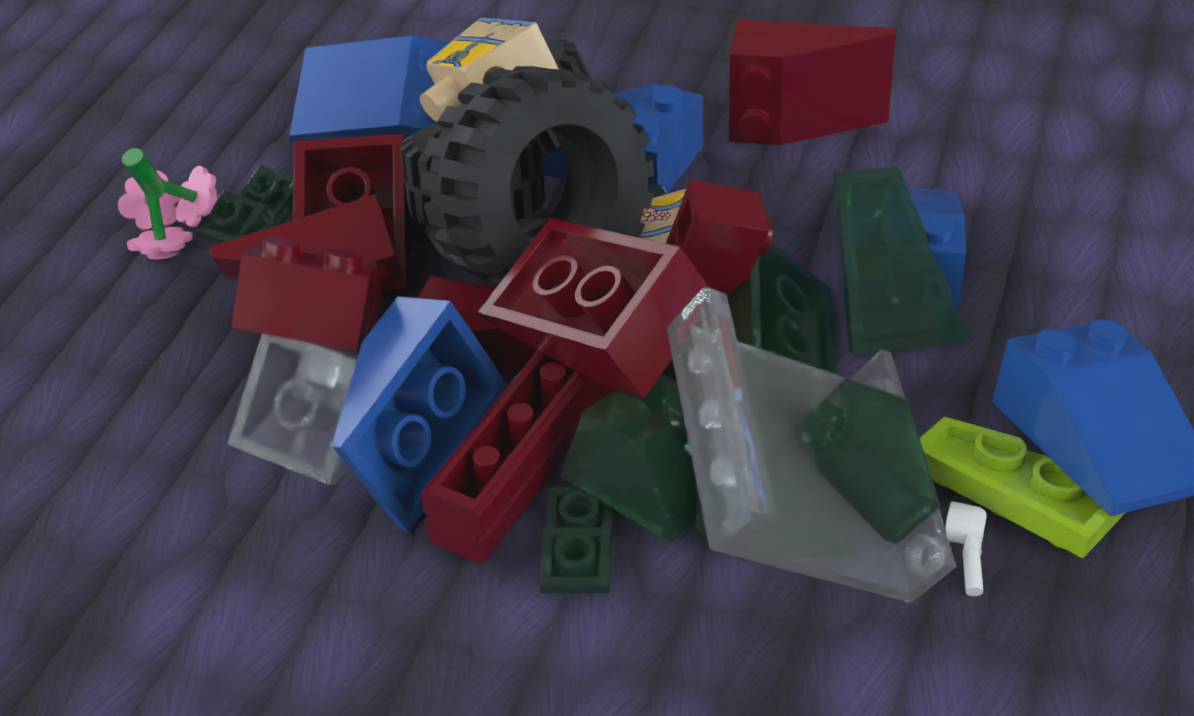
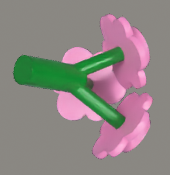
M132 148L125 152L122 157V162L132 177L125 182L126 194L120 197L118 210L124 218L135 219L136 226L146 232L139 234L137 238L129 240L127 242L128 250L140 251L141 254L147 255L149 259L173 257L179 254L180 249L185 247L186 242L193 240L192 232L183 231L181 227L170 226L178 221L194 228L200 223L201 217H206L212 212L217 200L216 177L208 173L205 167L197 166L192 170L189 180L181 186L171 183L164 173L154 169L141 149Z

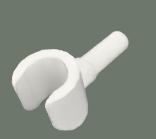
M952 501L948 511L943 540L964 544L962 556L966 594L969 596H979L983 594L980 555L982 554L981 546L986 523V511L981 507Z

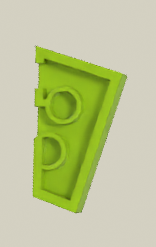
M943 417L910 446L906 466L929 477L937 484L948 487L986 507L994 514L1007 518L1045 538L1053 545L1081 558H1084L1125 514L1110 516L1055 462L1046 455L1028 451L1024 441L1017 436Z

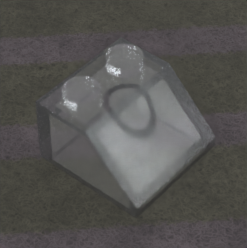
M262 334L227 445L326 485H336L350 468L334 450L332 443L359 353L352 350Z

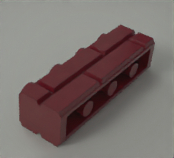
M537 350L480 419L478 428L472 429L421 492L424 513L428 515L425 518L427 538L433 544L476 563H485L612 394L613 388L600 385Z

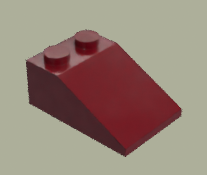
M737 19L729 53V142L784 145L887 123L889 121L897 28Z
M404 134L294 141L293 220L376 194L385 214L404 274L402 277L393 279L390 285L383 288L382 294L407 292L413 219L407 209L400 150L401 143L405 139Z
M549 218L478 313L487 322L596 383L645 398L716 296L679 246Z
M274 237L263 238L262 244L255 243L242 253L231 328L357 351L382 312L384 300L378 267L362 264L363 256L346 250L328 249L325 250L324 256L300 252L301 244L298 242Z

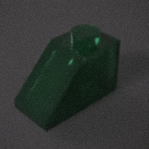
M846 378L805 417L818 471L886 542L897 544L940 508L907 399Z
M615 390L582 412L560 477L671 543L700 517L704 506L670 422L650 411L649 407L640 399L630 395H622Z

